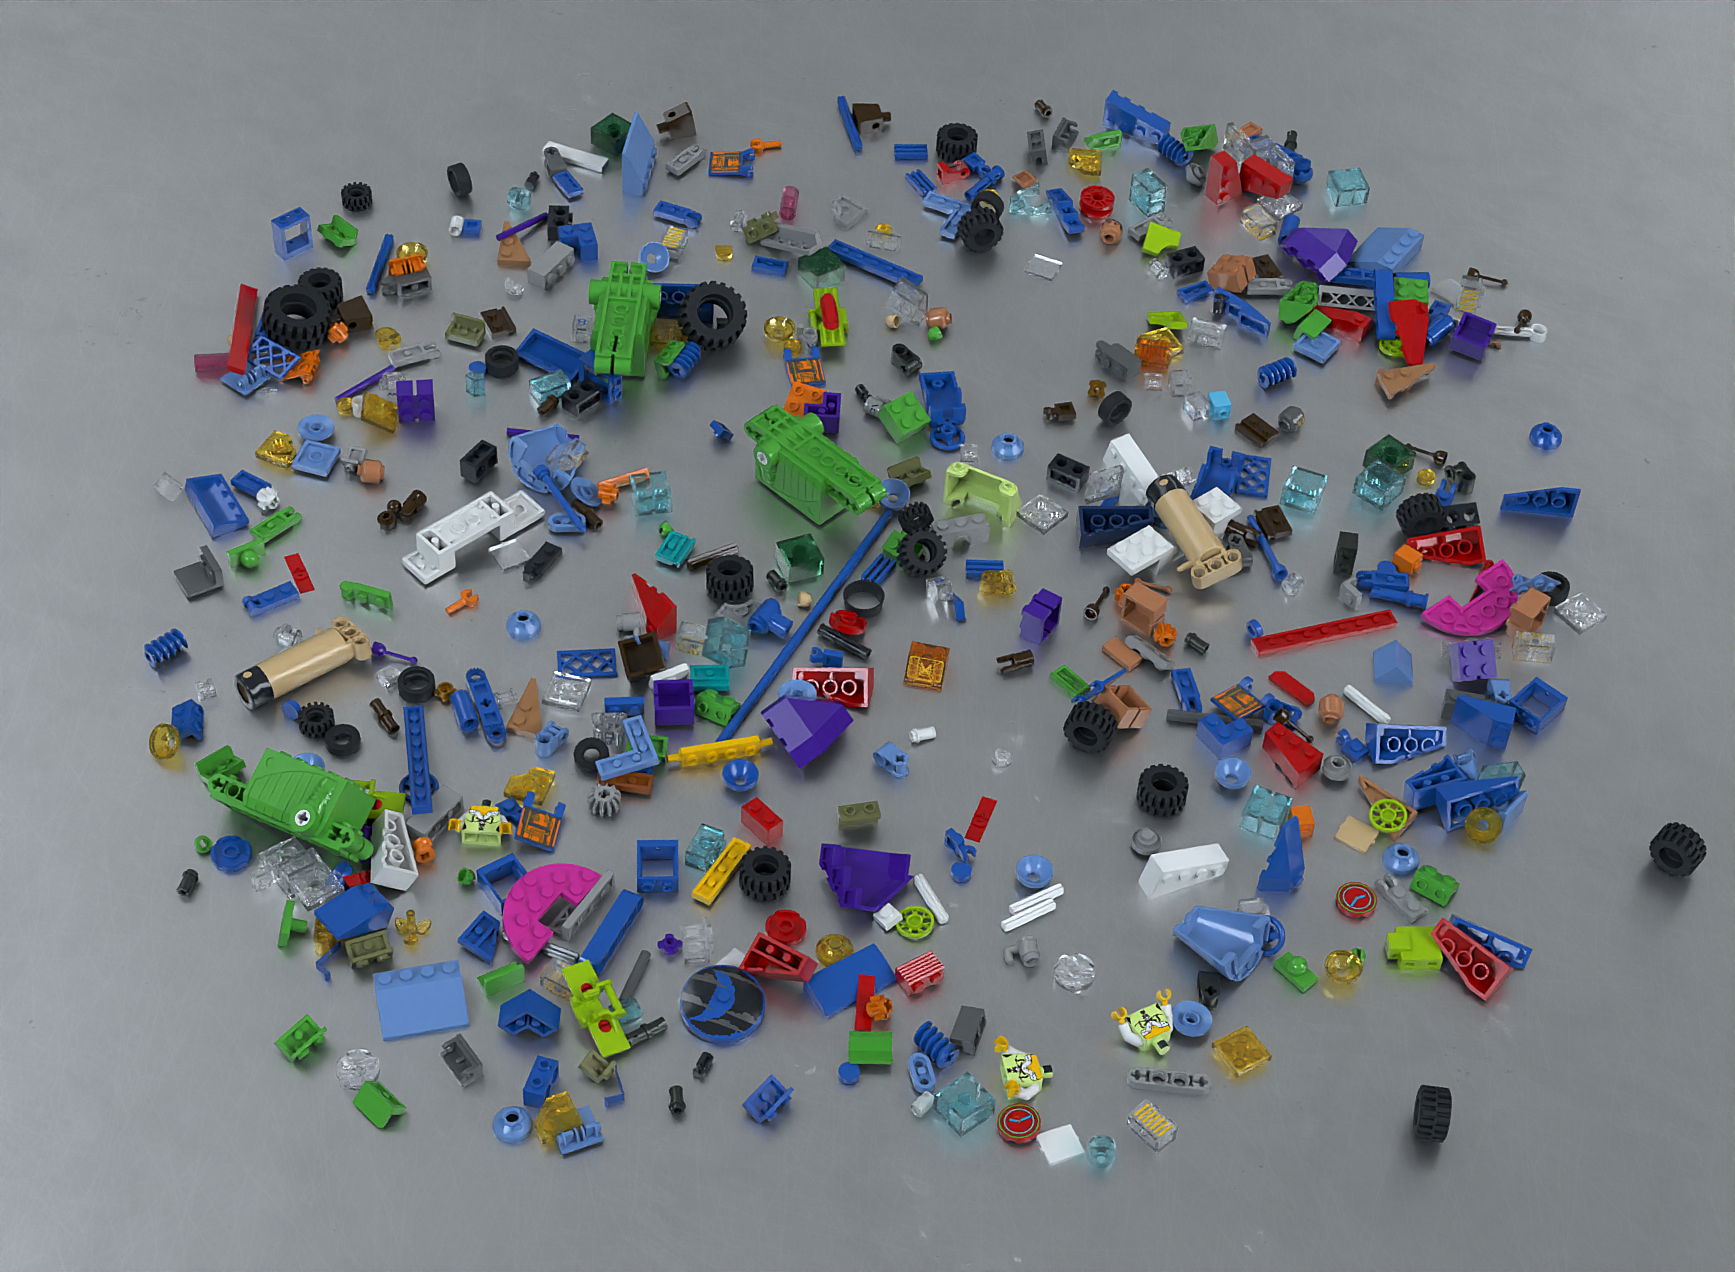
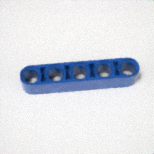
M1374 269L1373 293L1376 339L1395 340L1396 325L1395 322H1391L1388 303L1394 301L1393 272L1390 269Z
M625 889L622 890L583 951L579 963L589 960L596 974H600L641 910L644 902L643 896Z

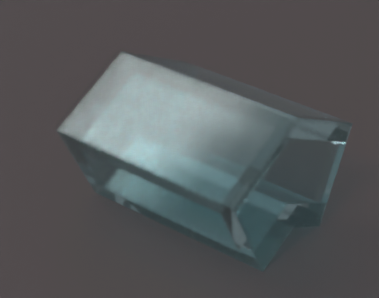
M472 370L465 375L466 392L474 397L485 396L483 372Z
M633 996L620 1001L623 1009L625 1008L627 1011L626 1016L618 1019L620 1024L640 1017L643 1014L638 1001ZM612 1005L608 1006L609 1011L613 1012L614 1009Z

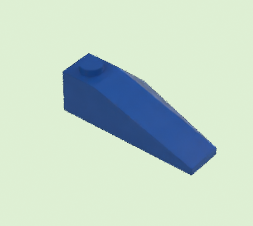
M1556 487L1504 494L1500 510L1573 517L1581 489Z
M1366 723L1365 744L1370 750L1369 753L1373 763L1394 764L1400 760L1409 759L1415 755L1445 747L1447 727Z
M1518 776L1457 781L1436 787V806L1446 832L1471 823L1470 819L1478 814L1483 816L1488 808L1493 805L1499 806L1519 794Z
M1296 816L1281 827L1274 843L1276 849L1267 858L1268 868L1267 870H1262L1257 885L1259 891L1289 892L1294 887H1299L1304 880L1305 866L1299 818Z
M1453 913L1451 914L1449 922L1511 967L1525 968L1533 950L1532 948ZM1441 950L1442 956L1447 958V956Z

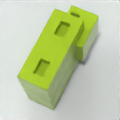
M1436 926L1395 927L1394 932H1387L1384 942L1387 958L1398 959L1399 970L1440 969L1443 961L1442 952L1430 934Z

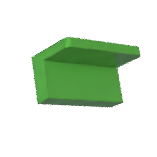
M1118 129L1090 135V137L1084 138V142L1091 152L1121 146L1122 132Z
M1314 309L1297 327L1292 338L1298 340L1305 334L1312 340H1315L1330 324L1331 319L1317 309Z
M515 961L477 977V983L487 998L525 982L524 966L522 964L518 965Z
M849 1031V1063L892 1064V1032Z
M365 1081L353 1100V1104L378 1128H384L391 1115H402L407 1108L379 1081Z

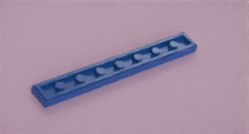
M423 705L403 707L412 815L433 813Z

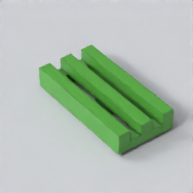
M1065 664L1050 673V678L1073 698L1077 695L1084 696L1085 692L1088 693L1091 690L1089 685Z

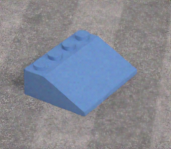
M637 112L634 113L622 152L623 193L643 195L644 189H647L648 179L651 176L650 168H653L654 158L657 156V148H655V141Z
M1377 227L1351 255L1347 265L1352 268L1374 271V269H1390L1393 274L1401 272L1421 251L1424 234L1411 228Z
M458 960L373 974L383 1041L469 1026Z

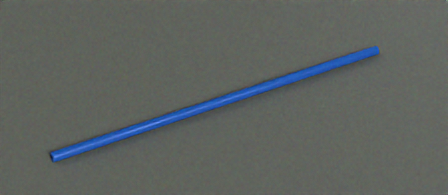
M886 509L715 742L729 740L893 516L891 510Z

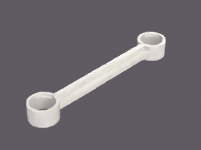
M1453 318L1456 325L1454 326L1455 328L1447 334L1448 336L1452 337L1457 326L1459 325L1460 320L1457 318ZM1537 323L1533 324L1531 328L1521 327V332L1515 334L1514 328L1516 327L1497 325L1494 335L1529 337L1530 340L1541 343L1545 341L1548 329L1545 325Z

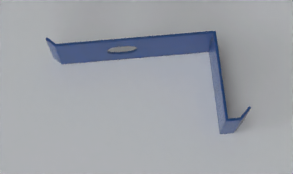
M954 592L945 593V596L955 604L956 621L966 620L964 602Z
M341 941L315 962L316 969L325 975V981L331 979V974L321 965L341 948Z
M617 1063L615 1065V1073L622 1094L604 1098L606 1108H608L609 1103L625 1100L617 1071Z

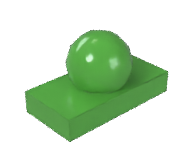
M262 538L226 551L230 568L239 565L254 568L258 565L260 557L266 555Z
M1287 952L1274 962L1273 966L1302 992H1305L1318 982L1319 978L1308 969L1307 961L1301 956H1293L1290 952Z

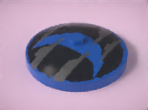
M714 965L699 970L685 983L680 996V1012L686 1026L701 1039L719 1044L734 1043L750 1036L761 1024L765 1012V995L759 982L748 972L739 970L735 966Z

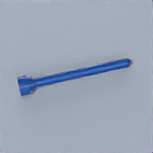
M544 464L537 466L533 471L535 477L538 480L544 481L577 529L584 533L586 531L585 525L551 480L549 469Z
M1248 515L1247 521L1251 528L1261 532V535L1256 537L1272 565V575L1278 581L1285 579L1288 576L1286 567L1278 562L1254 516Z

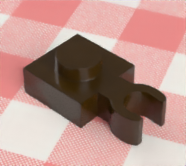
M1072 402L1054 404V408L1045 407L1043 409V414H1046L1045 420H1051L1056 417L1058 421L1076 419V412Z

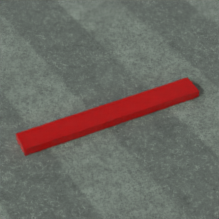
M241 284L239 287L226 370L240 375H244L246 370L258 289Z
M1389 609L1252 638L1251 645L1259 657L1397 627L1398 622Z

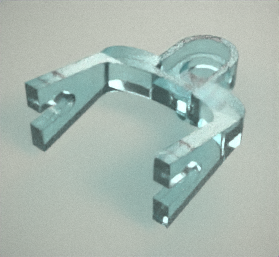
M1037 181L1036 184L1017 191V195L1010 196L1009 212L1012 214L1025 212L1029 216L1052 213V200L1050 199L1036 207L1030 206L1025 201L1024 197L1040 195L1039 189H1036L1039 188V182Z

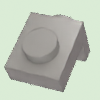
M349 444L345 458L341 457L340 461L345 469L355 471L358 469V465H362L363 460L366 459L368 450L367 448Z
M1356 577L1345 580L1340 586L1339 597L1353 610L1360 607L1362 593L1356 589L1358 580Z

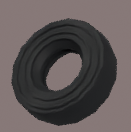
M339 724L331 727L326 732L324 738L326 749L331 754L341 757L355 753L361 744L359 731L349 724ZM340 736H348L350 741L347 744H337L335 739Z
M585 738L575 747L573 753L574 761L582 771L595 773L598 772L595 761L589 762L585 760L584 753L588 749H596L599 752V757L595 761L610 757L609 749L605 742L599 738Z

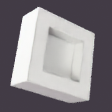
M890 903L873 914L874 920L886 931L903 919L902 914Z

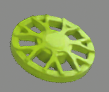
M1395 335V340L1379 341V348L1384 354L1395 357L1404 356L1403 352L1400 351L1402 341H1400L1399 336Z
M1382 799L1375 802L1370 808L1369 820L1377 830L1384 833H1393L1405 826L1407 811L1396 800ZM1384 804L1386 808L1381 810L1379 805ZM1391 804L1396 805L1397 808L1394 810L1390 808ZM1373 811L1380 813V816L1372 815ZM1403 812L1404 816L1396 817L1397 813ZM1381 820L1383 823L1378 825L1376 821ZM1398 821L1401 824L1397 826L1396 824H1394V822ZM1385 824H1390L1391 828H1385Z
M909 906L900 911L903 917L902 920H906L907 923L899 922L896 924V929L901 935L910 939H917L927 936L932 931L934 917L924 907ZM911 911L912 914L907 916L906 913ZM919 911L924 913L923 916L918 914ZM931 919V922L923 923V920ZM905 927L909 928L907 931L903 930ZM913 930H914V931L917 930L918 933L913 934L912 931H913Z

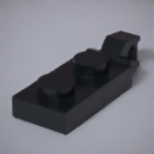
M546 541L524 566V571L522 572L523 580L530 583L536 575L543 576L560 557L562 548Z

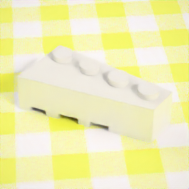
M1129 433L1111 440L1102 461L1144 506L1150 505L1146 497V490L1159 476Z
M385 809L372 825V844L374 850L371 855L370 883L406 891L419 876L403 814Z
M1218 843L1151 854L1138 883L1148 899L1151 900L1223 875L1230 860Z

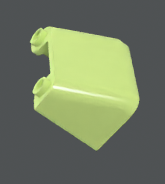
M961 462L952 463L946 470L943 503L952 505L955 500H960V502L964 503L967 498L998 509L996 516H1001V525L1010 528L1022 509V500L1016 484Z

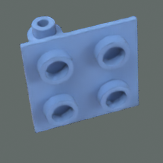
M247 362L244 375L230 371L222 376L220 380L246 396L270 379L271 376L265 373L267 368L264 364L254 366Z
M1516 574L1512 577L1514 587L1510 591L1521 595L1533 587L1540 592L1553 590L1555 586L1561 583L1544 574H1539L1531 579Z
M588 1105L547 1119L562 1155L604 1141L600 1132L601 1125L595 1121Z

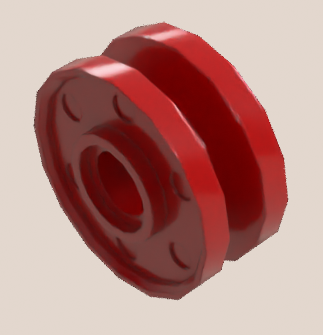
M1088 186L1081 192L1079 210L1088 218L1105 219L1113 213L1115 196L1111 190L1103 186Z

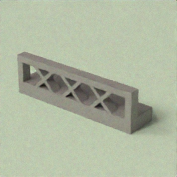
M778 222L775 223L779 230L761 240V245L806 256L812 255L823 247L819 231Z
M1325 285L1318 286L1319 306L1375 312L1374 305L1371 303L1374 300L1373 290ZM1322 295H1330L1333 298L1329 303L1321 302ZM1339 296L1348 297L1350 301L1344 305L1337 298ZM1361 298L1365 299L1367 303L1364 306H1358L1354 300Z
M607 869L577 907L568 902L548 927L554 932V935L570 942L615 886L614 872ZM570 910H574L572 914L569 916L568 912ZM559 924H563V925H562V930H560V929H558V928H556V927H557Z

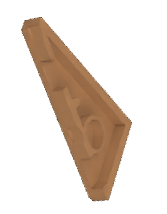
M504 221L502 232L512 228L508 221ZM516 234L500 241L498 265L531 266V259Z
M1435 363L1378 371L1376 377L1387 398L1392 399L1394 394L1399 391L1403 392L1407 387L1418 382L1423 375H1429L1436 365Z
M531 678L506 725V732L535 739V736L542 730L536 679Z
M1360 775L1358 784L1371 806L1382 799H1393L1405 807L1407 811L1405 826L1397 832L1388 833L1395 842L1417 817L1418 812ZM1384 804L1379 805L1381 810L1386 808ZM1391 804L1390 808L1395 810L1397 806ZM1403 812L1396 814V817L1404 816ZM1398 821L1394 822V824H1396L1397 826L1401 824ZM1385 824V828H1391V825Z

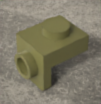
M592 1049L578 1068L598 1084L602 1079L607 1081L615 1071L612 1068L617 1062L612 1060L608 1063Z

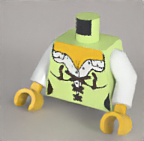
M486 799L481 801V806H471L469 811L464 813L459 819H449L448 830H455L457 832L461 830L462 843L501 846V835L508 833L512 835V824L507 821L504 815L500 814L498 807H493L492 801Z
M1168 988L1165 989V998L1162 997L1161 990L1156 993V998L1161 1001V1005L1157 1002L1130 1015H1127L1124 1007L1118 1008L1120 1016L1116 1010L1111 1013V1018L1119 1022V1030L1127 1043L1139 1047L1144 1052L1155 1048L1160 1055H1163L1169 1051L1170 1046L1167 1042L1170 1040V1035L1173 1031V1014L1171 1004L1168 1003V999L1171 997V991Z
M999 1036L994 1040V1043L997 1044L994 1047L995 1052L1000 1053L1002 1051L1003 1053L1001 1054L1000 1070L1008 1100L1016 1098L1029 1100L1041 1091L1044 1078L1053 1077L1052 1066H1039L1035 1054H1028L1013 1048L1003 1036Z

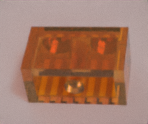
M1138 337L1134 354L1142 359L1141 366L1168 369L1171 362L1173 343Z

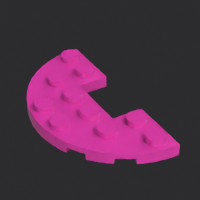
M1502 559L1475 578V582L1485 591L1463 607L1448 595L1421 614V618L1438 630L1454 635L1477 636L1490 633L1506 623L1511 615L1509 610L1512 604L1518 601L1519 594L1510 591L1514 587L1512 581L1514 573Z
M566 863L541 866L523 875L512 886L506 897L502 918L504 934L507 936L510 947L516 955L526 964H529L554 933L539 922L543 915L560 896L577 907L602 875L586 867Z

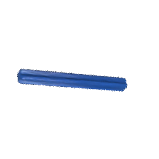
M838 96L837 103L853 148L856 151L862 150L863 144L846 97Z
M392 234L384 236L366 286L368 294L371 293L373 295L376 292L394 242Z

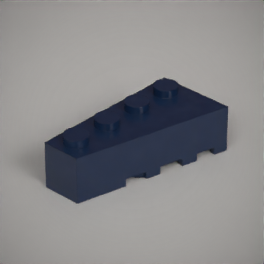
M1078 506L1076 524L1079 549L1124 540L1147 526L1152 527V506Z

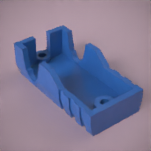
M954 371L919 373V382L926 405V412L931 419V427L943 426L944 424L963 425L966 419L965 403H962V391L958 387Z
M1210 446L1206 464L1202 463L1197 483L1190 495L1191 499L1194 500L1216 487L1228 497H1231L1245 464V454L1232 451L1231 459L1222 458L1223 449Z

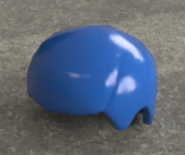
M1292 166L1287 168V173L1293 178L1292 183L1305 184L1313 177L1312 168L1309 170H1298Z

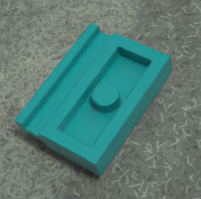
M671 530L655 553V560L669 565L674 564L677 565V568H680L695 546L696 539H689L688 536Z
M690 665V679H693V691H705L706 689L729 691V665Z

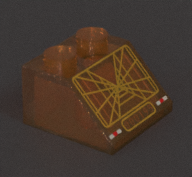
M912 641L903 684L941 691L948 667L950 648Z

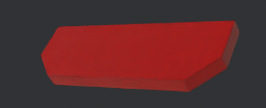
M1275 671L1268 676L1270 681L1307 708L1315 702L1314 692L1285 671Z

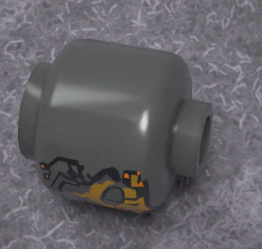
M1294 406L1287 407L1278 416V425L1285 432H1295L1305 421L1303 411Z

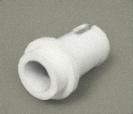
M933 726L918 730L914 728L909 733L911 742L916 744L923 740L936 738Z

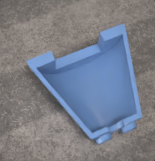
M557 423L511 437L508 445V458H511L513 472L523 484L534 491L547 494L551 491L544 481L538 480L533 474L534 469L539 465H546L550 471L551 480L558 490L561 491L571 482L577 468L575 466L574 468L570 467L563 470V465L568 459L570 462L572 459L574 461L575 458L577 460L578 457L580 459L586 444L578 438H569L567 430Z
M1195 906L1186 914L1184 922L1181 921L1174 927L1173 935L1226 978L1240 981L1254 970L1264 951L1261 950L1264 940L1268 941L1270 916Z

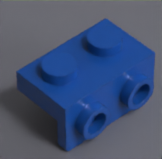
M644 697L604 698L605 717L644 715Z
M190 699L172 708L171 739L177 742L190 735H193L198 740L203 738L204 710L201 705Z
M771 1074L748 1097L742 1106L759 1124L765 1119L770 1121L778 1113L776 1108L779 1105L785 1106L791 1100L789 1095L794 1089L792 1087L786 1089Z

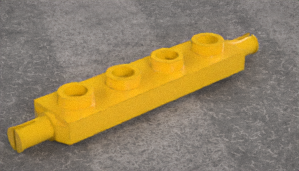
M756 735L683 747L679 749L678 753L667 754L666 758L667 763L679 761L682 767L756 755L760 753L762 747L773 746L772 737L760 739Z

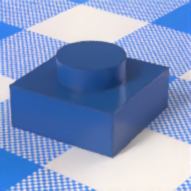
M713 420L709 425L714 430L713 433L720 439L724 437L731 440L734 436L724 424Z

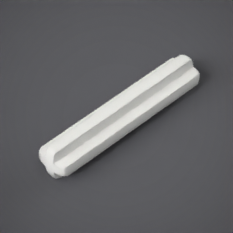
M1352 685L1344 688L1343 694L1379 723L1388 724L1391 717Z
M915 875L913 882L938 923H947L949 915L924 875Z
M1061 883L1052 885L1010 904L1009 911L1012 915H1015L1044 900L1062 895L1064 888Z
M1052 898L1044 900L1002 920L1001 927L1005 932L1010 931L1054 910L1056 903Z

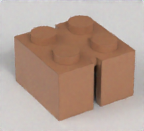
M1230 254L1222 255L1207 272L1209 284L1214 290L1220 287L1229 292H1241L1246 287L1247 282H1250L1256 275L1252 257Z
M1137 581L1123 595L1120 620L1151 638L1155 634L1154 629L1159 624L1164 623V613L1166 612L1168 600Z
M1533 587L1526 593L1523 592L1518 603L1514 602L1509 610L1511 615L1505 624L1507 626L1505 634L1517 640L1519 633H1522L1520 642H1522L1523 635L1526 634L1523 643L1526 644L1528 635L1531 634V638L1543 624L1551 597Z
M1105 685L1103 691L1098 694L1094 701L1098 705L1101 704L1104 708L1109 709L1111 714H1114L1117 721V729L1142 728L1153 710L1130 685Z

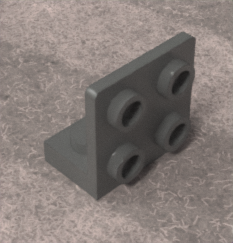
M207 545L199 547L201 554L198 556L199 562L174 570V576L188 598L224 585L222 569Z

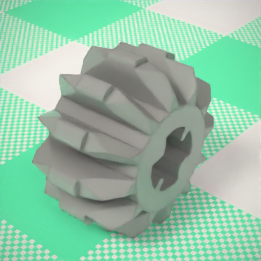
M608 783L605 786L598 784L597 788L592 787L587 795L589 810H592L594 815L600 813L601 817L604 814L611 816L612 812L617 813L618 808L622 804L620 790H616L615 785L609 787Z

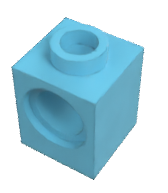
M1226 391L1208 393L1206 407L1212 420L1229 418L1232 404Z

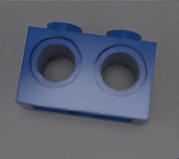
M537 1056L523 1088V1104L525 1106L545 1110L559 1077L558 1060Z

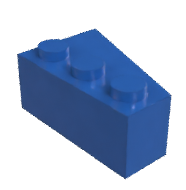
M1446 755L1438 764L1436 762L1433 763L1430 769L1425 772L1422 770L1405 781L1403 800L1414 810L1436 805V787L1457 781H1467L1468 778L1451 757Z

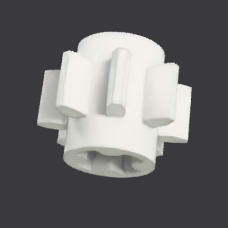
M262 488L256 497L259 501L258 506L268 511L276 508L280 502V498L277 496L279 492L274 488Z

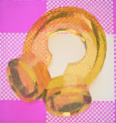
M383 327L375 332V338L379 341L382 348H388L391 344L397 345L401 342L400 334L393 328Z

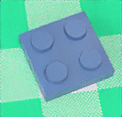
M1323 331L1315 340L1303 334L1294 343L1293 349L1323 364L1340 347L1341 340Z
M306 439L292 462V469L327 477L338 459L341 449L340 447Z

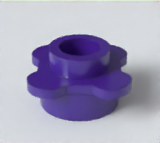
M666 934L665 938L657 943L658 948L662 949V952L666 955L676 954L678 948H681L683 945L682 941L674 938L673 934Z

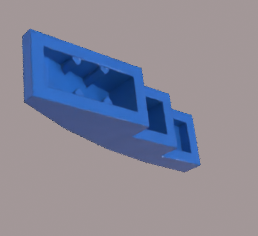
M1062 188L1046 190L1050 205L1068 234L1085 232V225L1079 220V213L1073 207V200Z
M1220 287L1215 290V294H1223L1225 296L1224 299H1221V302L1224 303L1223 308L1226 309L1225 314L1238 319L1237 325L1266 338L1269 336L1271 323L1259 311L1236 295Z

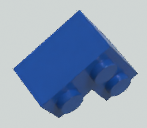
M591 222L558 226V242L574 248V251H578L581 262L598 260V243Z
M1213 712L1199 719L1196 736L1220 761L1250 746L1254 730L1242 717L1226 725Z
M529 989L500 1005L498 1027L513 1036L529 1028L540 1036L546 1037L559 1030L561 1008Z

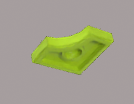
M1150 221L1142 252L1157 257L1164 249H1177L1181 233Z
M1180 311L1147 313L1146 319L1149 324L1163 325L1169 329H1187V321Z

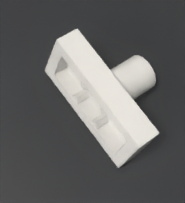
M684 663L651 675L649 680L651 691H653V680L686 679L689 672L687 664Z

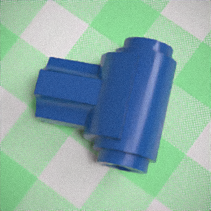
M1439 314L1435 318L1429 315L1426 337L1427 346H1434L1455 328L1456 323L1450 315Z
M770 598L766 599L751 615L747 626L753 633L765 634L771 631L779 637L785 638L793 626V621L783 616L779 602Z

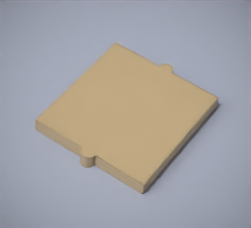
M1348 816L1345 822L1339 825V830L1335 834L1334 839L1366 854L1370 846L1374 845L1380 831Z

